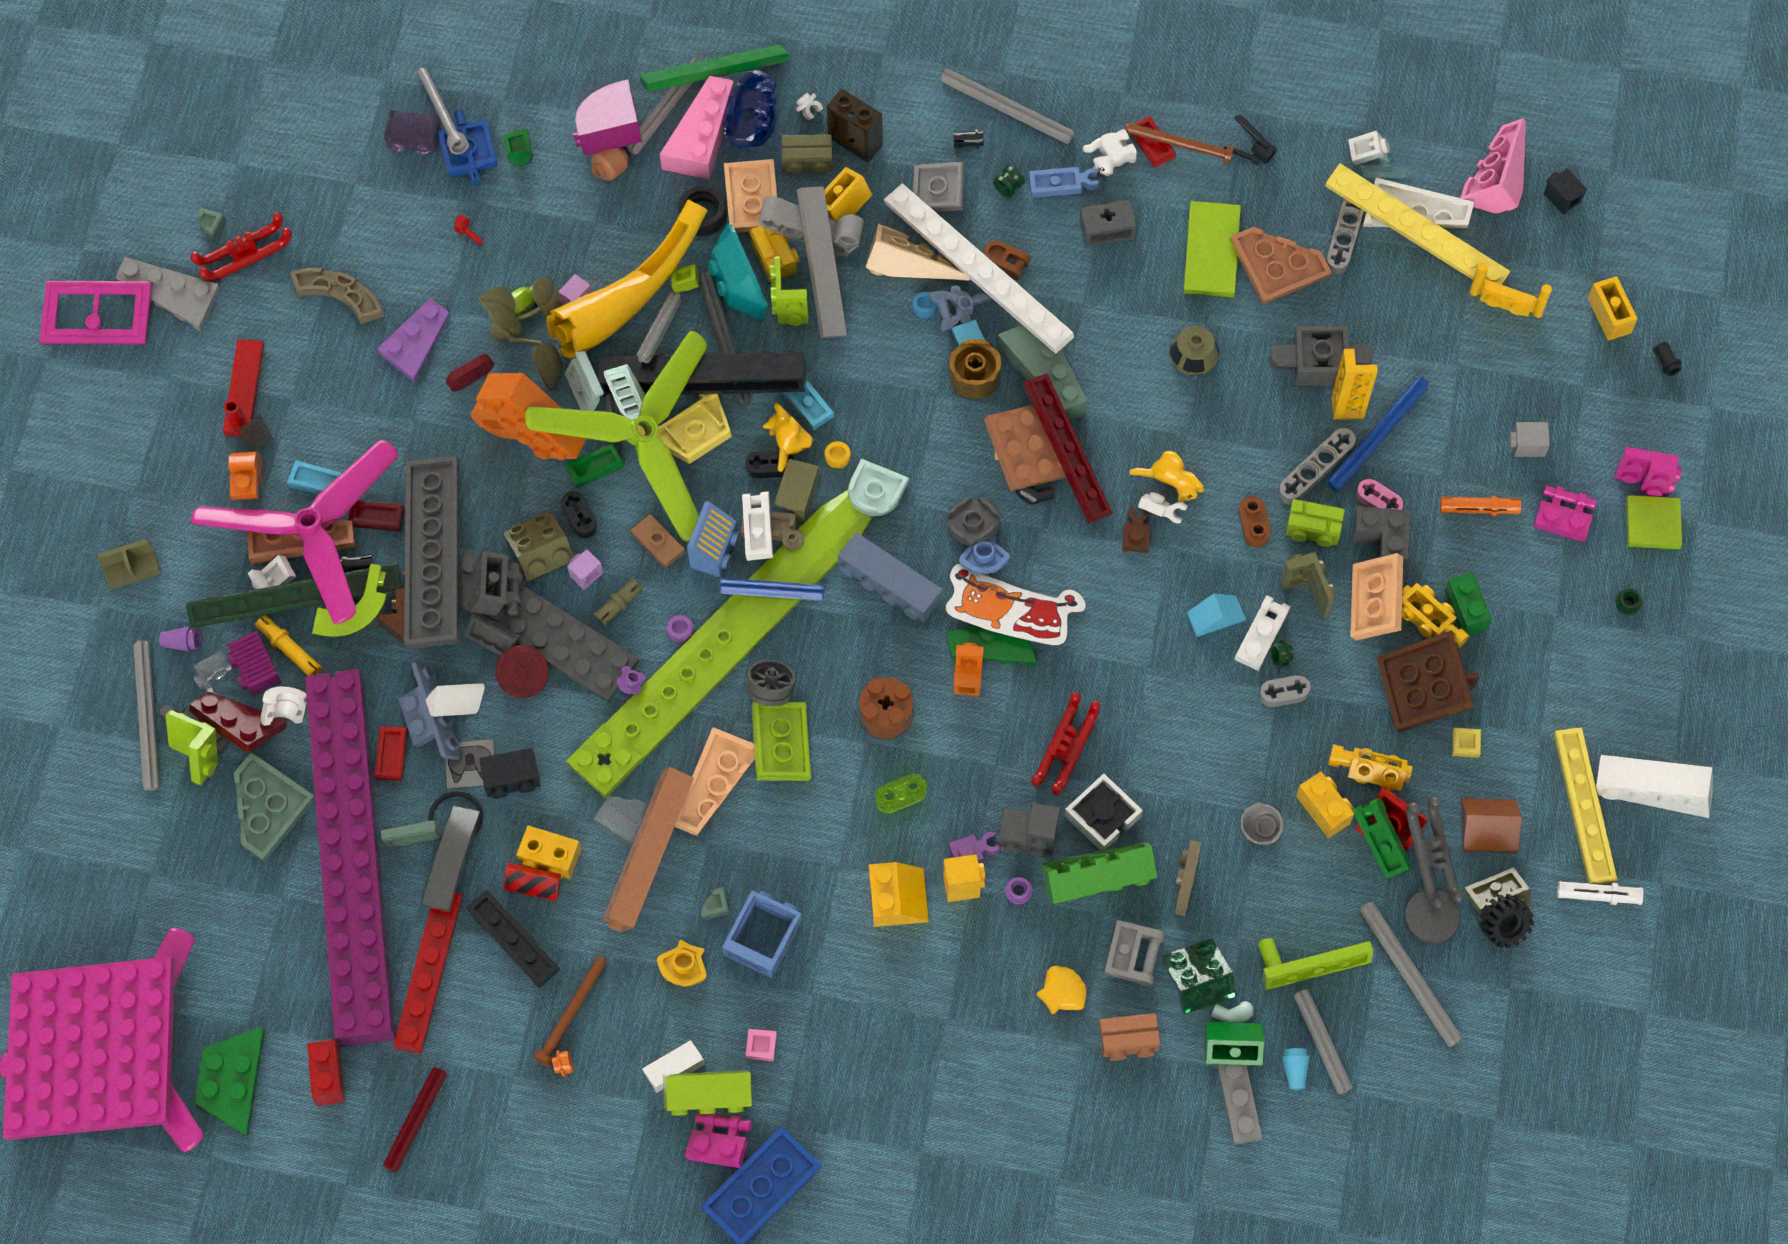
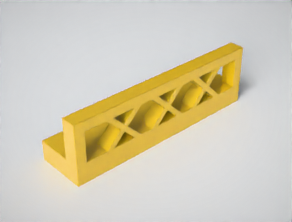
M1354 349L1343 350L1331 395L1333 420L1364 419L1378 373L1377 365H1356Z

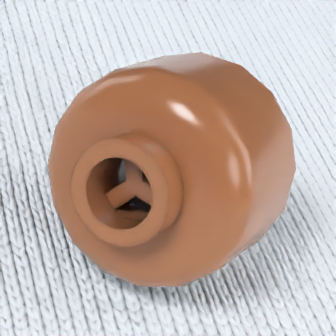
M619 147L594 153L591 158L593 174L605 181L616 179L627 170L628 155L626 151Z

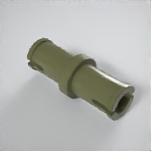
M631 578L616 594L612 593L609 596L610 600L593 615L596 619H600L599 622L603 626H606L620 611L624 612L628 608L627 604L642 592L643 588L640 585L638 586V582Z

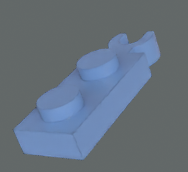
M1079 167L1029 171L1031 198L1081 194L1082 187L1088 190L1098 189L1099 182L1089 180L1091 177H1097V169H1087L1084 173H1079Z

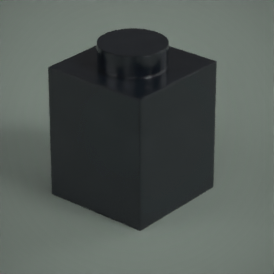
M1566 168L1560 173H1553L1547 179V185L1543 194L1564 215L1583 201L1587 188Z

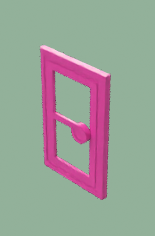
M46 281L39 342L41 344L146 345L152 282ZM59 294H95L93 313L85 319V325L88 329H55ZM100 294L136 295L132 329H98L101 326V319L98 317Z

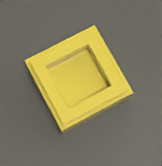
M1453 728L1452 756L1479 758L1481 755V729Z

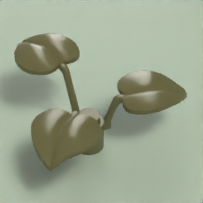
M541 277L535 280L532 286V294L539 306L515 318L516 315L513 312L516 306L515 300L508 289L495 287L486 291L478 298V301L486 308L493 320L490 326L493 339L498 342L509 339L510 343L519 342L537 345L533 349V360L547 389L552 390L558 382L563 368L559 352L552 344L544 346L542 341L518 338L517 336L521 332L520 321L541 311L546 318L552 314L550 311L562 306L558 288L549 278Z

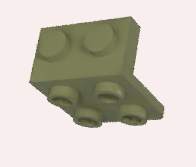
M551 512L538 514L533 519L514 525L504 532V537L516 555L527 582L568 564L574 557L565 533Z
M1315 552L1303 556L1302 554H1296L1289 557L1284 563L1279 580L1282 590L1308 583L1321 618H1328L1333 601L1336 598V593L1331 583L1328 584L1326 580L1324 562L1318 560Z

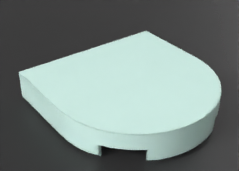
M861 459L849 483L848 495L850 502L862 514L868 516L885 515L891 512L899 503L909 478Z

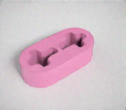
M1365 479L1359 483L1356 497L1364 506L1386 509L1387 504L1389 505L1392 502L1395 504V507L1391 509L1402 510L1403 501L1401 497L1373 479ZM1369 488L1372 489L1373 494H1369L1368 496L1364 494L1365 490L1367 491L1369 490Z

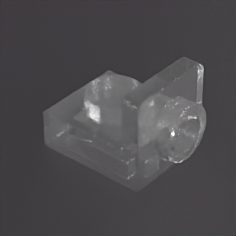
M223 651L194 665L193 667L198 675L193 678L201 691L206 689L207 692L214 693L208 681L219 679L232 669Z

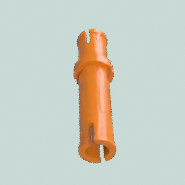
M1491 495L1490 498L1441 496L1440 513L1490 514V516H1496L1497 514L1520 515L1521 498H1497L1495 495Z

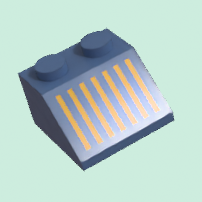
M708 501L704 503L688 543V556L691 569L720 577L723 569L727 570L730 565L731 554L729 553L732 546H737L740 532L737 529L736 520Z

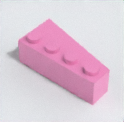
M714 76L708 77L660 153L662 170L710 180L735 99L733 80Z

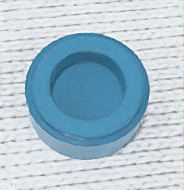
M920 292L912 300V310L920 318H929L937 311V304H934L928 298L930 292Z

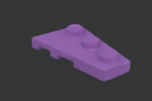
M430 298L377 348L378 353L415 383L422 365L429 358L431 348L438 341L450 318L449 312Z

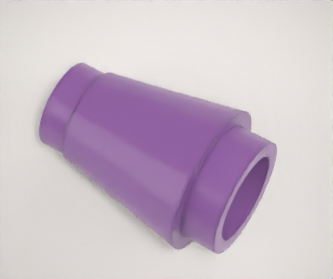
M188 626L161 632L159 642L162 648L166 647L193 652L200 649L202 636L198 628L191 629Z

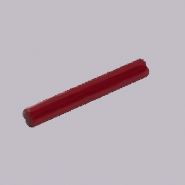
M433 1067L383 1163L386 1169L392 1172L399 1170L447 1076L444 1070Z

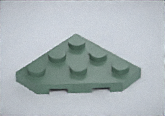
M251 752L234 772L238 817L241 828V845L265 863L313 804L315 796Z

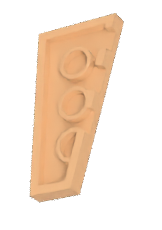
M714 727L712 728L692 777L694 779L675 824L676 828L698 836L755 760L753 743Z

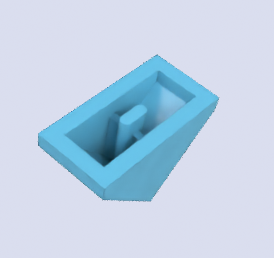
M1214 593L1187 612V617L1196 637L1246 621L1239 601L1234 595Z

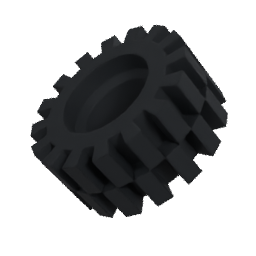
M1502 894L1498 895V901L1492 898L1489 901L1492 905L1488 907L1485 904L1483 907L1486 913H1480L1479 917L1482 920L1479 921L1481 931L1494 945L1503 948V946L1511 948V943H1513L1515 946H1518L1520 944L1518 940L1522 939L1525 941L1527 939L1525 933L1531 934L1532 932L1529 926H1534L1533 913L1517 896H1512L1511 894H1506V897ZM1514 914L1513 919L1508 925L1499 928L1504 918Z

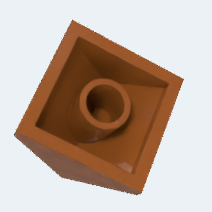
M1461 798L1462 850L1468 852L1518 853L1522 815L1517 801Z

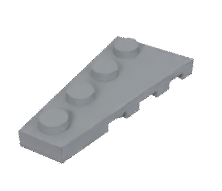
M127 257L124 258L115 277L116 281L152 282L151 301L154 305L161 309L164 308L173 313L176 318L192 324L200 332L220 291L219 284Z

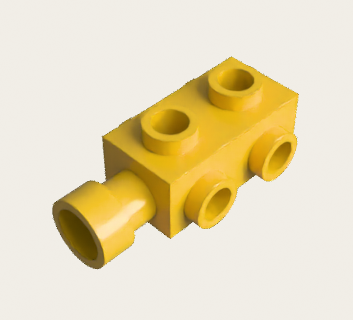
M1416 583L1412 588L1409 585L1405 586L1402 589V618L1414 623L1418 627L1419 632L1428 639L1452 630L1455 633L1460 649L1469 639L1470 635L1462 628L1458 629L1454 626L1457 618L1454 616V609L1448 603L1444 602L1441 604L1434 598V591L1427 585L1421 587Z
M1335 744L1332 746L1328 765L1338 768L1339 765L1349 767L1348 777L1353 778L1358 783L1367 784L1369 782L1377 784L1381 788L1385 787L1388 790H1402L1403 782H1409L1412 772V766L1407 765L1408 760L1400 759L1396 755L1388 756L1373 752L1368 748L1360 749L1356 747L1352 752L1344 750L1343 746ZM1363 755H1368L1371 759L1368 760L1361 757ZM1395 762L1397 766L1388 765V763Z

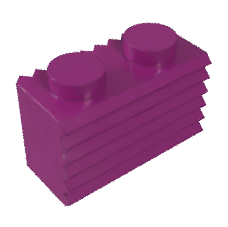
M257 631L227 644L230 652L226 656L232 668L238 666L241 674L237 678L243 690L249 689L252 696H255L257 693H261L282 682Z

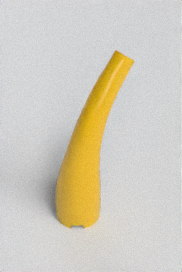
M687 200L664 241L637 269L602 289L550 311L552 314L546 317V325L550 338H556L562 347L558 351L566 358H574L576 352H587L612 336L636 315L658 292L676 269L693 242L708 210Z

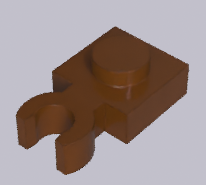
M1131 506L1129 508L1128 519L1131 523H1124L1122 551L1148 553L1151 525L1144 523L1148 519L1149 511L1144 510L1143 515L1138 517L1134 515V507Z

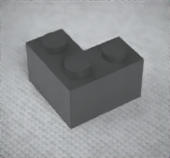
M1357 506L1353 518L1352 543L1378 545V558L1395 553L1403 556L1404 571L1408 560L1410 511Z
M1032 803L1031 812L1004 808L998 845L1010 853L1024 851L1030 852V855L1038 858L1052 856L1060 808Z

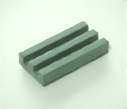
M435 820L381 830V839L388 848L441 838L440 828Z

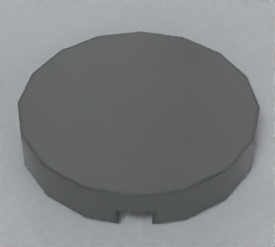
M964 499L956 503L948 514L949 533L954 540L963 545L975 546L978 542L990 541L997 534L1000 526L998 511L992 503L985 499Z
M1424 890L1416 893L1409 900L1404 911V923L1411 932V935L1416 940L1425 944L1437 945L1450 939L1455 934L1460 923V911L1456 902L1448 894L1437 890V893L1444 902L1442 908H1434L1430 904Z

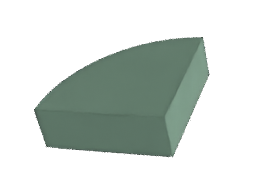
M200 207L198 218L201 229L208 237L215 240L225 220L224 215Z
M723 886L713 890L705 900L701 910L702 921L729 915Z

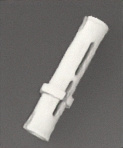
M1558 881L1557 898L1610 902V905H1617V903L1642 905L1643 888L1618 886V883H1611L1610 886Z

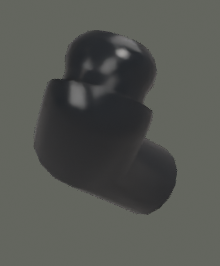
M1030 486L1016 490L1017 496L1030 505L1054 499L1051 487L1037 490Z

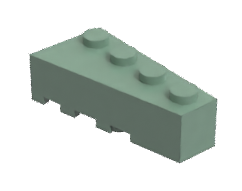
M1023 325L998 334V351L1008 358L1011 366L1016 371H1019L1026 380L1048 373L1070 421L1086 415L1087 399L1062 350L1055 354Z

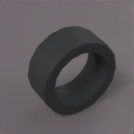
M696 186L687 190L680 197L678 203L679 214L687 200L694 203L707 201L714 204L717 208V213L713 218L702 221L696 236H709L716 233L724 225L726 220L725 201L722 195L714 188Z

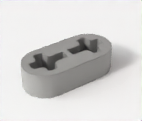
M1301 675L1269 680L1262 685L1259 699L1267 707L1299 703L1307 699L1311 689L1308 679ZM1294 684H1298L1299 688H1303L1301 694H1298L1296 690H1292ZM1268 689H1272L1274 693H1277L1275 699H1272L1270 695H1266Z

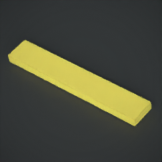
M1582 727L1557 730L1554 732V738L1588 884L1598 885L1616 883L1617 876Z

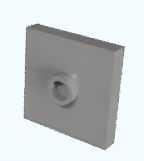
M964 162L914 165L913 193L935 212L963 210Z

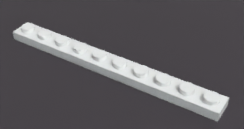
M903 183L884 199L885 204L1055 354L1074 338L1073 332Z

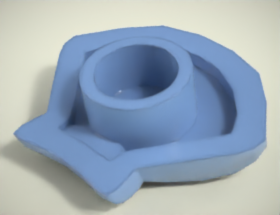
M994 536L988 542L982 541L978 542L975 546H969L960 556L959 561L970 572L989 574L996 573L1008 563L1010 555L996 543V536Z

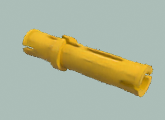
M268 615L262 616L264 621L261 618L257 620L255 628L270 640V645L281 650L307 676L313 675V673L316 675L321 672L322 666L289 637V632L286 629L278 627Z

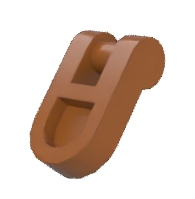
M1001 241L987 243L983 251L986 257L1014 280L1020 279L1023 267L1027 266L1031 260L1027 253ZM1008 259L1015 260L1014 264L1007 262Z

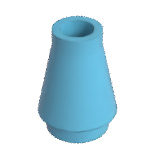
M1293 1048L1284 1050L1282 1060L1289 1090L1306 1089L1305 1083L1310 1056L1307 1055V1049Z

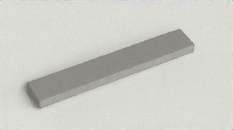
M824 186L802 187L797 190L820 339L845 337L847 331Z

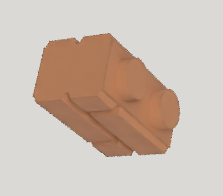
M1155 1013L1099 1020V1034L1103 1057H1110L1111 1061L1126 1059V1055L1138 1054L1139 1058L1154 1056V1052L1159 1051L1160 1039Z

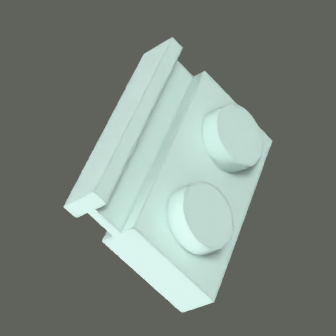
M576 352V358L571 360L564 374L580 410L594 411L600 401V396L604 393L586 352Z

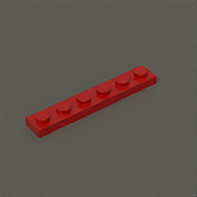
M455 893L451 912L430 908L393 1044L394 1049L422 1054L463 901V895L460 893Z

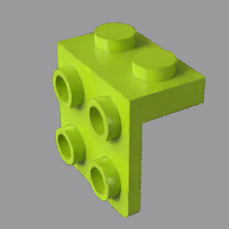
M775 256V264L770 265L772 315H777L778 325L789 324L799 326L807 324V289L782 290L780 256Z
M169 710L166 714L168 744L172 749L189 756L191 782L202 785L207 777L213 775L218 765L215 728L207 723L191 719L183 713Z

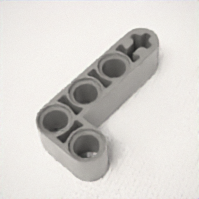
M765 197L758 220L759 225L805 244L800 206L779 197ZM852 214L844 215L838 221L829 218L834 256L846 257L858 247L864 221L859 216Z

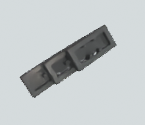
M457 806L453 807L429 877L422 903L424 907L451 912L456 889L460 886L465 864H468L481 814L480 811Z

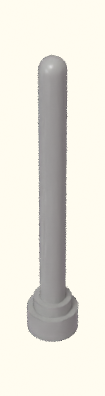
M420 68L418 75L448 134L447 145L451 153L456 155L464 153L469 147L465 135L456 130L427 69Z

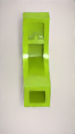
M370 564L366 589L362 599L355 605L356 613L352 618L345 622L334 624L328 610L317 607L312 634L329 637L346 636L364 629L373 622L384 607L388 595L377 592L378 587L383 588L386 572L382 571L383 566Z

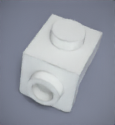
M282 555L275 557L261 571L252 569L248 572L254 589L287 584L296 578L287 558Z

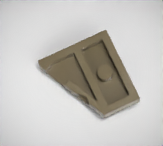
M1191 840L1189 850L1183 849L1180 866H1184V869L1179 868L1176 885H1180L1175 915L1184 917L1186 915L1201 842Z

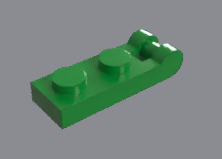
M1376 798L1370 801V805H1360L1354 808V815L1385 878L1388 879L1412 868L1413 866L1386 813V807L1382 799ZM1374 815L1377 820V822L1374 824H1372L1370 820V816Z

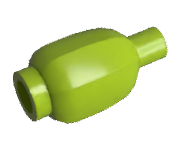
M532 286L529 288L520 287L511 293L516 304L513 311L516 315L515 318L527 313L535 303Z

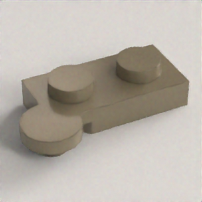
M771 512L772 540L782 541L784 547L790 551L800 549L804 543L802 534L795 530L797 522L795 513ZM743 518V521H742L741 532H740L742 538H745V536H744V518Z

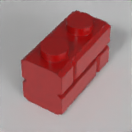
M330 1039L308 1043L307 1051L313 1101H315L317 1106L344 1102L340 1047L336 1040Z

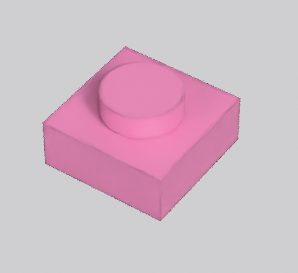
M749 1029L746 1059L774 1062L777 1031Z

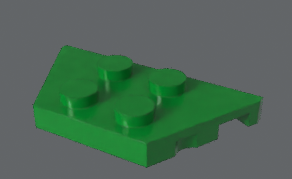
M263 1027L255 1028L203 1049L194 1102L196 1106L247 1136L265 1035Z

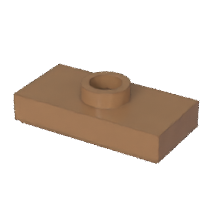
M651 514L630 530L633 537L665 569L685 553V549Z

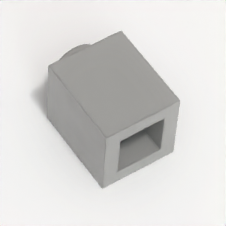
M1516 422L1513 432H1509L1508 439L1509 447L1513 448L1514 457L1546 456L1550 446L1548 422Z

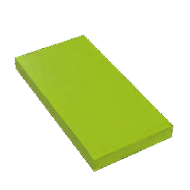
M1190 201L1183 293L1234 298L1237 254L1230 242V237L1239 233L1241 205Z

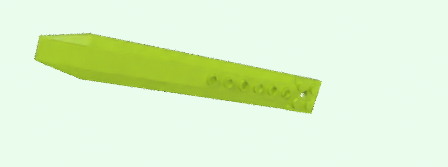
M848 490L822 505L797 530L802 534L804 541L800 549L790 551L782 545L773 554V558H769L748 580L818 584L838 563V555L857 532L863 536L874 516H868L856 510L850 502ZM733 594L641 687L639 694L633 695L566 760L567 765L603 797L607 798L802 599ZM610 756L609 761L611 763L609 765H598L600 762L599 757Z

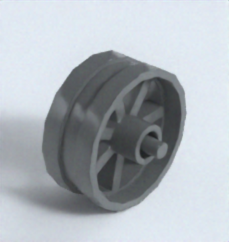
M777 660L758 661L752 664L748 670L746 693L754 702L764 706L775 707L789 702L793 696L795 673L788 665Z

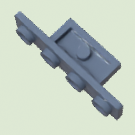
M415 661L411 665L418 687L399 698L413 746L421 747L436 739L441 756L457 761L461 758L459 742L455 738L451 726L450 716H431L425 700L438 686L436 672L430 664Z

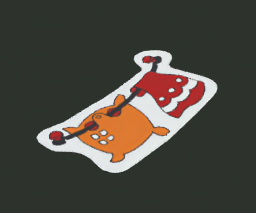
M956 564L950 573L954 594L946 604V611L956 619L993 632L1043 644L1060 645L1064 643L1067 637L1068 613L1081 612L1085 609L1086 605L1083 597L1074 590H1065L1059 597L1053 598L1012 586L983 574H975L964 568L961 564Z

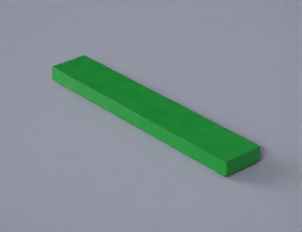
M778 44L639 74L640 82L650 92L706 80L709 76L720 77L788 61V53Z

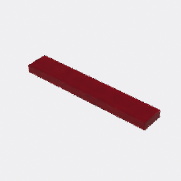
M1048 373L1026 380L1023 385L1088 524L1109 517L1113 514Z

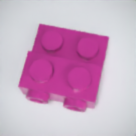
M1626 447L1615 469L1614 478L1620 479L1625 483H1640L1639 493H1645L1651 497H1665L1667 492H1674L1675 483L1680 480L1682 467L1678 466L1679 456Z

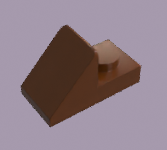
M405 588L395 589L396 598L391 599L393 614L376 616L379 626L402 644H404Z

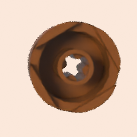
M889 677L871 679L861 692L859 699L860 720L872 736L880 739H892L905 732L912 723L913 697L910 688L897 679Z

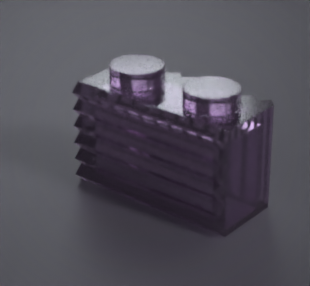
M390 110L384 134L387 147L395 151L410 149L419 154L436 153L439 143L438 130L442 128L439 116Z

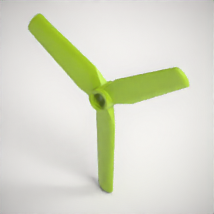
M689 331L644 396L639 415L634 420L613 412L527 407L525 422L530 430L608 442L627 440L630 444L635 445L639 464L682 541H690L699 515L669 448L657 436L658 424L664 421L670 414L707 348V343L701 335L694 331ZM638 425L644 428L645 436L638 432Z

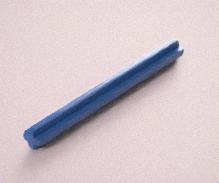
M1421 376L1415 379L1329 479L1328 486L1337 492L1346 484L1426 391L1429 385L1426 379Z

